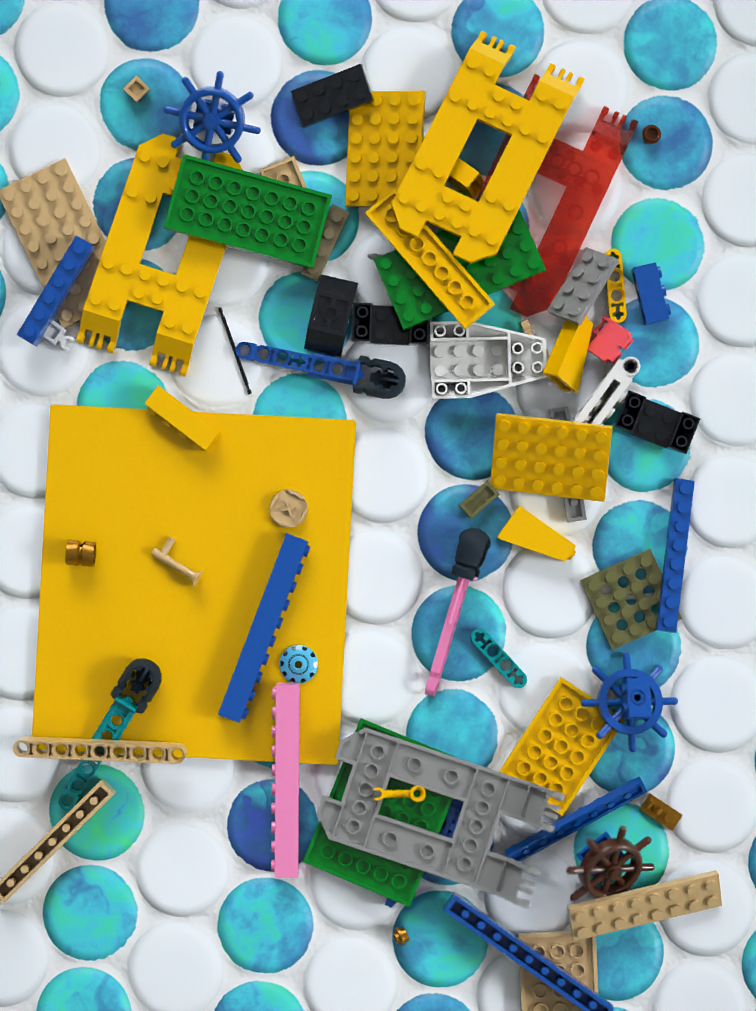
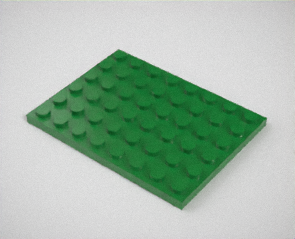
M360 718L355 731L356 733L364 728H369L450 755L363 718ZM343 761L329 795L330 798L342 800L353 764ZM390 777L386 790H410L416 785ZM424 788L426 792L425 798L418 802L411 800V798L403 797L383 798L378 814L439 834L453 798ZM415 790L413 793L415 797L418 796L417 790ZM320 820L303 860L306 864L408 907L412 904L424 874L422 870L330 840Z

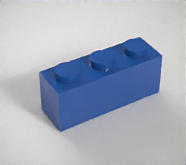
M655 262L633 267L631 272L644 326L668 320L671 310L669 304L665 302L664 297L667 294L665 286L661 285L660 278H662L660 266L657 267Z

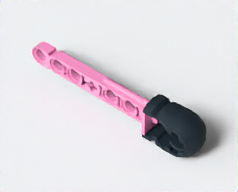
M478 528L466 529L459 536L455 556L456 564L451 574L458 576L425 688V694L435 697L469 581L478 580L479 568L483 565L487 551L491 546L490 537L486 532Z

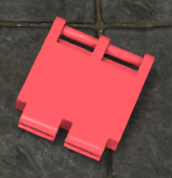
M604 315L599 325L592 329L590 340L592 338L593 340L589 343L587 351L606 364L609 362L615 364L623 354L620 349L626 351L634 340L631 338L632 334L628 330Z

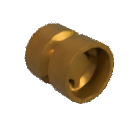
M68 540L65 555L66 565L77 566L81 563L82 566L94 567L96 542L85 541L81 544L77 540Z

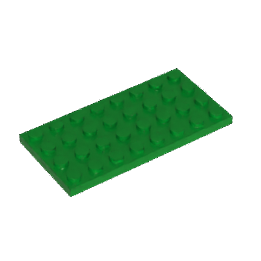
M183 154L164 229L313 269L332 195Z
M520 209L497 255L480 259L471 264L455 257L487 295L546 271ZM445 230L435 233L437 238L453 255L460 237ZM396 250L373 259L403 331L449 312Z

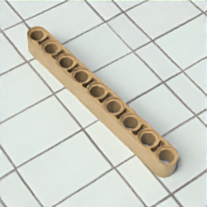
M23 736L13 745L14 754L23 758L180 764L184 761L188 752L184 744L174 742ZM19 743H25L28 748L27 751L21 750ZM44 744L47 747V751H41L38 745ZM58 745H64L66 752H60ZM82 745L86 752H78L77 746ZM102 746L105 753L99 754L96 751V747ZM115 748H123L124 754H117ZM135 748H141L144 755H137ZM154 749L162 750L163 756H156ZM173 750H180L183 756L176 757L173 754Z

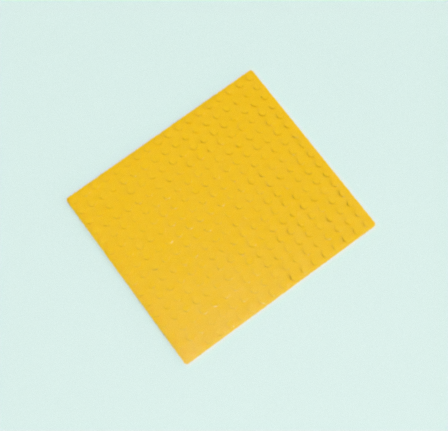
M51 405L32 736L92 739L114 702L111 691L115 686H118L117 682L125 668L132 661L145 658L159 666L162 673V681L151 702L147 703L148 707L142 714L135 712L119 740L182 743L187 747L186 757L275 762V757H272V745H276V738H272V726H276V718H272V707H276V699H272V688H276L277 682L293 683L282 675L280 658L289 647L303 645L315 653L318 660V668L312 679L305 683H300L299 763L336 765L338 759H335L340 741L356 422L344 419L194 412L221 433L207 451L204 449L199 451L192 445L193 440L189 437L185 440L176 433L178 431L176 427L172 425L169 428L161 421L163 417L159 414L154 416L146 409ZM291 489L304 496L308 512L301 524L286 528L273 521L269 506L272 498L277 493ZM287 533L309 541L308 546L311 547L307 557L303 556L301 564H304L301 574H296L294 582H297L294 592H289L287 600H290L287 611L283 610L280 616L283 618L280 629H275L274 636H276L273 647L269 646L267 654L270 656L267 664H262L260 672L263 674L259 684L255 682L253 690L256 693L253 701H248L246 708L249 709L245 720L241 719L239 723L220 716L218 713ZM169 536L175 539L176 542H174L167 555L192 571L200 572L203 570L201 578L194 587H192V582L187 576L151 555L155 548L160 551L162 550ZM68 540H77L81 544L85 541L96 542L94 567L82 566L81 563L77 566L66 565L65 555ZM296 661L295 667L301 668L302 662ZM135 674V676H134L131 680H134V681L136 680V678H137L136 674ZM128 680L126 688L120 694L125 697L127 695L134 699L133 702L139 705L138 702L147 692L144 690L138 694L130 690L131 680ZM145 682L143 686L146 688L150 682ZM119 715L112 716V723L120 725L122 723L121 717ZM104 731L102 738L104 740H111L112 734ZM44 744L38 745L40 750H47ZM58 745L59 751H66L64 745ZM82 745L77 746L78 752H86ZM115 748L117 754H124L123 748ZM135 748L137 755H144L141 748ZM154 749L156 756H163L162 750ZM173 750V754L176 757L183 756L180 750Z

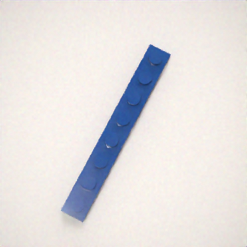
M674 479L656 622L657 631L676 633L695 483L692 480Z
M640 777L632 779L619 788L613 789L610 793L595 799L590 804L553 823L552 825L555 826L553 832L542 829L519 843L511 845L504 851L507 857L521 862L647 793V790Z

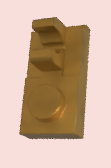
M649 793L640 807L641 811L671 831L674 830L683 816L651 793Z

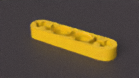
M609 249L605 253L606 255L610 256L611 253H614V256L618 257L619 263L617 265H619V268H615L613 272H617L620 279L617 282H612L608 279L606 282L608 316L619 324L627 316L622 255L617 249ZM616 290L621 293L619 301L612 300V291ZM622 303V306H619L618 310L619 313L623 314V316H621L619 320H617V318L615 316L613 317L612 315L616 312V306L611 307V304L618 305Z

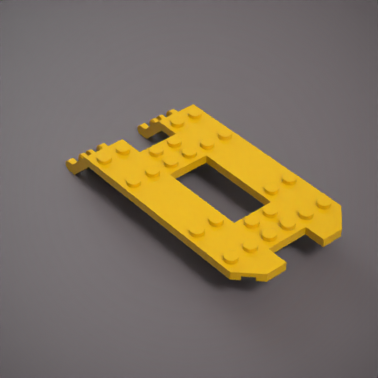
M484 31L480 32L477 40L467 52L391 203L401 231L418 239L425 223L428 222L458 236L460 240L453 252V256L470 264L480 259L497 255L573 100L585 81V78L580 76L575 86L569 84L574 75L572 72H569L565 81H562L566 69L563 68L560 70L558 78L552 76L556 65L550 63L546 72L539 80L530 100L507 91L495 84L502 70L512 58L516 46L511 44L506 54L502 53L500 50L505 42L500 39L497 47L494 49L493 47L497 41L495 36L491 38L487 46L483 44L488 35ZM477 121L511 136L479 202L445 187Z
M161 134L138 146L83 308L76 342L84 343L86 332L89 331L92 332L88 343L89 347H94L97 335H100L96 349L100 350L103 347L104 338L108 337L111 339L107 346V352L113 354L117 345L121 320L127 302L163 312L156 333L149 366L155 367L158 363L159 354L165 356L161 366L162 370L166 371L171 357L173 359L169 372H175L177 360L183 361V366L179 374L186 377L190 367L194 344L227 246L189 236L176 275L140 264L163 195L172 197L182 160L177 158L180 146L177 148L171 147V142L177 138ZM223 152L216 154L215 163L243 170L230 154Z

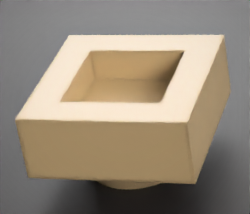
M136 75L123 90L138 103L150 91V88Z

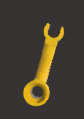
M413 786L410 790H383L379 787L372 789L379 790L381 793L380 797L373 798L374 800L403 797L411 798V800L418 802L422 801L426 795L424 788L421 786ZM415 790L418 791L417 797L413 795Z

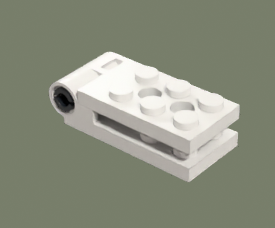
M626 357L621 360L619 358L572 422L587 423L591 418L590 411H595L603 401L601 396L609 385L613 383L616 386L589 423L603 425L602 421L611 417L615 411L613 406L621 403L626 396L624 391L632 382V378L639 372L640 362L638 359Z

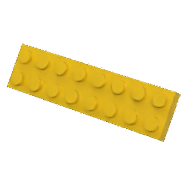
M394 188L367 210L365 215L466 330L494 307L495 303L426 224L418 239L400 230L391 204L397 193V190Z

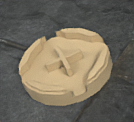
M291 489L277 493L272 498L269 506L273 521L286 528L301 524L308 512L304 496Z

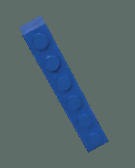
M75 236L16 334L17 336L36 347L38 346L96 248L92 244Z

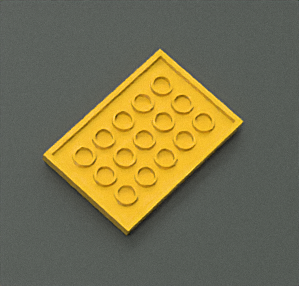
M424 90L371 91L374 98L373 102L349 111L346 207H372L394 188L398 191L424 140L426 92Z
M497 413L490 483L495 489L605 502L613 426Z
M562 677L559 678L498 771L565 794L562 801L549 796L547 802L560 806V812L553 811L563 816L617 733L610 729L602 739H597L596 733L605 723L601 719L597 707H583L581 705V700L594 698ZM608 708L610 714L613 715L615 712ZM622 717L618 720L621 724L625 721Z

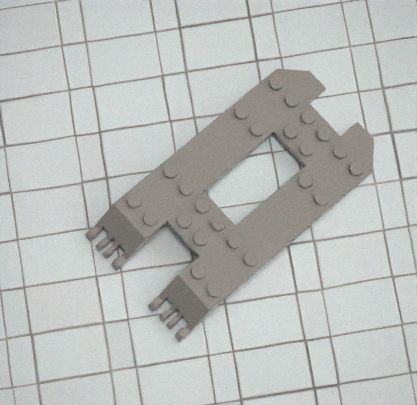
M364 728L340 741L335 759L353 764L342 800L339 801L323 795L317 811V816L330 840L494 894L512 903L529 908L531 902L518 898L517 895L519 891L525 892L528 895L534 894V890L521 886V883L536 887L537 883L532 880H526L523 876L525 872H528L538 877L541 870L489 850L501 814L553 832L555 826L543 823L541 820L543 815L551 819H558L559 815L545 811V808L560 812V806L547 803L548 798L551 796L562 801L565 794L369 728ZM392 777L464 801L453 837L449 838L378 814L383 798L381 800H374L373 798H379L381 793L379 790L372 789L379 787L386 790L389 779Z

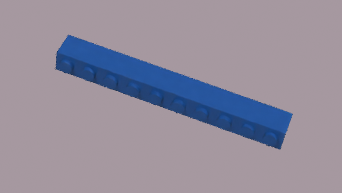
M286 533L218 715L239 723L241 719H246L249 711L246 708L248 701H253L256 693L253 690L255 682L259 684L263 674L260 672L262 664H267L270 656L267 654L269 646L273 647L276 636H274L276 628L280 629L283 618L280 616L283 610L287 611L290 600H287L289 592L293 593L297 582H294L296 574H301L304 564H301L303 556L307 557L311 547L308 546L309 541Z
M453 892L443 906V910L583 1011H613L615 1009L609 1001L456 892Z

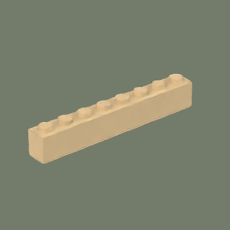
M104 778L0 879V901L3 904L117 792Z

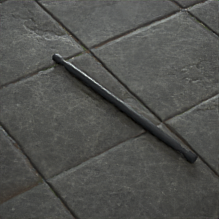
M220 307L218 310L221 314L244 384L247 387L248 395L252 394L240 358L236 354V347L226 318L223 315L222 307Z

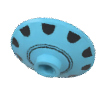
M294 645L286 649L282 654L280 670L288 681L305 683L316 674L318 660L310 648L303 645ZM296 661L302 662L301 668L295 667Z

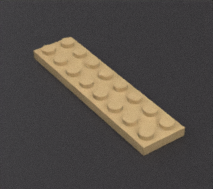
M717 870L567 905L573 941L722 906L719 873Z

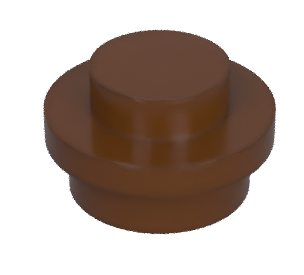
M648 125L642 131V138L648 144H655L661 138V131L655 125Z

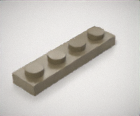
M332 204L326 217L314 268L303 267L301 275L316 282L319 281L350 212Z

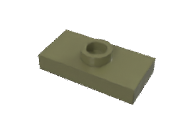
M487 480L461 502L459 507L472 519L500 494Z

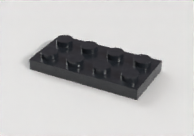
M362 64L291 91L303 128L374 101Z

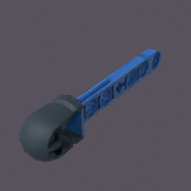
M240 342L236 346V354L241 359L253 362L255 359L259 363L306 372L307 376L353 385V393L357 394L364 392L367 396L391 399L397 397L403 391L406 384V375L403 369L398 364L377 358L371 360L369 357L361 355L358 362L313 352L311 355L264 345L257 346V344L250 342ZM243 345H247L250 348V352L246 356H242L239 352ZM262 349L268 351V357L264 360L258 357V352ZM280 353H284L287 356V360L283 364L278 363L276 360L277 355ZM290 355H294L292 358L295 360L303 357L305 365L302 364L301 367H298L297 363L291 362L292 366H288L291 361ZM316 361L324 363L322 371H315L314 363ZM362 364L370 368L378 367L383 372H388L386 375L381 374L380 370L375 373L371 372L369 381L373 382L375 386L384 384V388L390 390H383L381 386L375 389L364 384L358 385L359 380L364 378L365 371L361 370ZM335 365L343 367V372L340 375L333 374L332 369Z

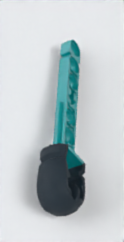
M141 658L132 661L125 668L117 682L118 686H115L111 691L114 702L92 739H103L102 733L108 731L112 734L111 740H119L135 712L140 714L145 712L148 707L147 703L151 702L162 681V673L155 662ZM135 674H136V676H137L136 680H135V681H134V680H131V679L135 676ZM128 680H131L130 690L138 694L144 690L147 692L138 702L139 705L133 702L134 699L128 695L125 697L120 694L126 688ZM145 682H150L146 688L143 686ZM119 715L122 723L120 725L113 724L112 716ZM102 746L96 747V749H100V754L105 753V750ZM81 761L68 782V787L66 786L59 797L58 803L62 809L70 810L76 805L81 797L80 794L83 793L102 761ZM83 764H90L92 772L85 773L82 770ZM74 780H80L83 787L75 789L72 783ZM70 796L73 799L72 805H65L63 797Z

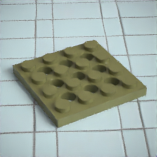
M651 549L580 580L611 650L656 631L657 615L652 613L651 607L655 603L659 604L662 573ZM640 568L646 573L645 578L642 580L637 579L635 576L636 570ZM622 576L628 579V585L624 588L618 585V579ZM604 584H608L611 588V592L608 595H603L600 592V588ZM646 586H651L654 590L651 597H646L643 594V589ZM628 594H634L636 597V602L633 605H629L626 602ZM611 602H616L619 605V609L615 613H611L608 609V605ZM638 611L644 614L642 622L634 620V614ZM680 613L678 614V620L682 619ZM620 619H624L627 623L624 630H618L616 627V623Z

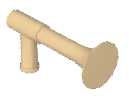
M169 536L162 550L160 551L155 548L151 555L187 576L192 582V587H194L201 578L203 570L200 572L192 571L168 556L169 550L174 542H176L175 539Z

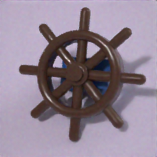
M621 826L616 838H611L607 831L596 840L589 838L586 842L588 846L576 854L581 861L580 866H572L566 869L567 874H578L582 885L570 895V899L576 901L587 892L595 898H601L632 890L631 887L639 878L641 871H652L655 868L653 863H643L640 851L651 843V837L646 836L634 845L629 840L624 839L627 829L625 826ZM631 858L630 864H624ZM603 880L602 886H596Z

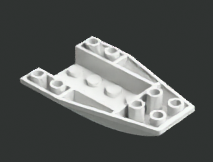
M458 321L430 322L432 399L473 398L546 377L543 374L547 364L546 338L475 322L466 330Z

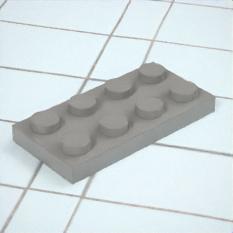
M585 247L547 309L549 314L580 326L619 263L617 258Z

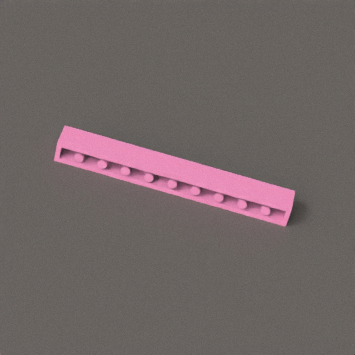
M277 682L276 688H272V699H276V707H272V718H276V726H272V738H276V745H272V757H275V764H272V776H275V783H272V795H275V803H272L271 814H275V822L271 823V833H275V841H271V853H275V860H271V872H275V878H298L300 683Z

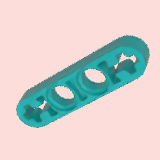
M477 628L473 630L471 640L512 686L515 688L524 687L527 683L526 674L484 629ZM476 632H478L479 634L483 632V639L486 642L488 641V639L491 640L490 643L486 644L484 649L481 648V646L484 644L480 640H478L477 642L475 641ZM496 646L498 649L497 655L489 656L487 654L488 647ZM503 660H509L511 663V667L507 671L500 668V663ZM514 667L517 668L514 672L518 676L523 675L522 684H515V678L512 675L510 677L507 676V674L513 671Z

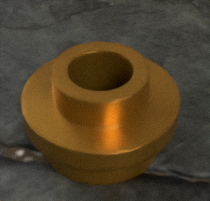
M396 927L393 937L397 944L400 943L404 946L409 941L408 934L404 927Z

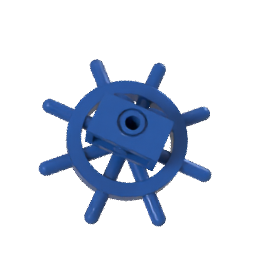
M222 71L216 73L214 86L202 87L197 90L188 77H183L182 83L190 95L182 104L181 109L170 106L163 108L164 113L179 116V126L182 135L171 142V147L177 148L187 141L192 147L201 151V159L209 161L210 153H221L228 150L234 161L240 163L242 157L234 145L242 136L243 131L252 134L261 133L260 127L245 124V113L242 105L251 100L254 94L247 92L237 99L231 92L223 89L224 73ZM212 96V100L202 99L201 97ZM220 98L225 100L227 103H222L221 105H219ZM195 102L197 104L196 112L189 111L191 105ZM188 119L194 120L192 129L189 126ZM206 129L204 141L196 137L197 134ZM235 129L233 135L230 138H228L226 134L231 135V133ZM214 131L222 143L212 144Z
M626 652L623 654V670H619L609 677L597 666L592 668L593 674L603 683L598 690L597 699L581 700V705L583 707H597L599 715L605 723L596 733L597 739H602L612 729L617 733L628 735L629 750L635 752L637 749V734L652 728L662 738L667 737V731L657 721L662 713L663 705L678 704V699L676 697H662L661 690L655 682V679L663 671L662 666H656L649 675L640 670L631 669L630 654ZM624 678L622 684H620V687L614 683L615 681ZM609 689L619 698L607 699ZM607 706H620V708L611 715ZM623 715L624 720H627V726L618 722ZM635 720L645 721L643 724L635 726Z

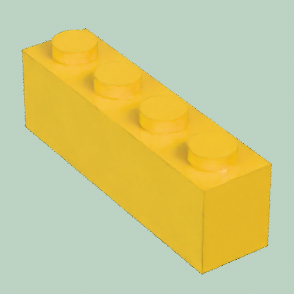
M159 385L144 403L148 406L146 410L152 415L156 416L159 414L163 417L161 421L169 428L172 425L176 427L178 435L185 440L187 437L193 440L192 445L199 451L202 449L207 451L221 434Z

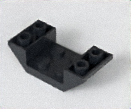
M321 274L309 319L304 349L337 357L342 356L351 310L357 292V282Z
M353 302L351 341L380 345H428L429 320L403 331L393 306Z
M628 390L615 427L663 448L687 454L701 418L683 411L678 412Z

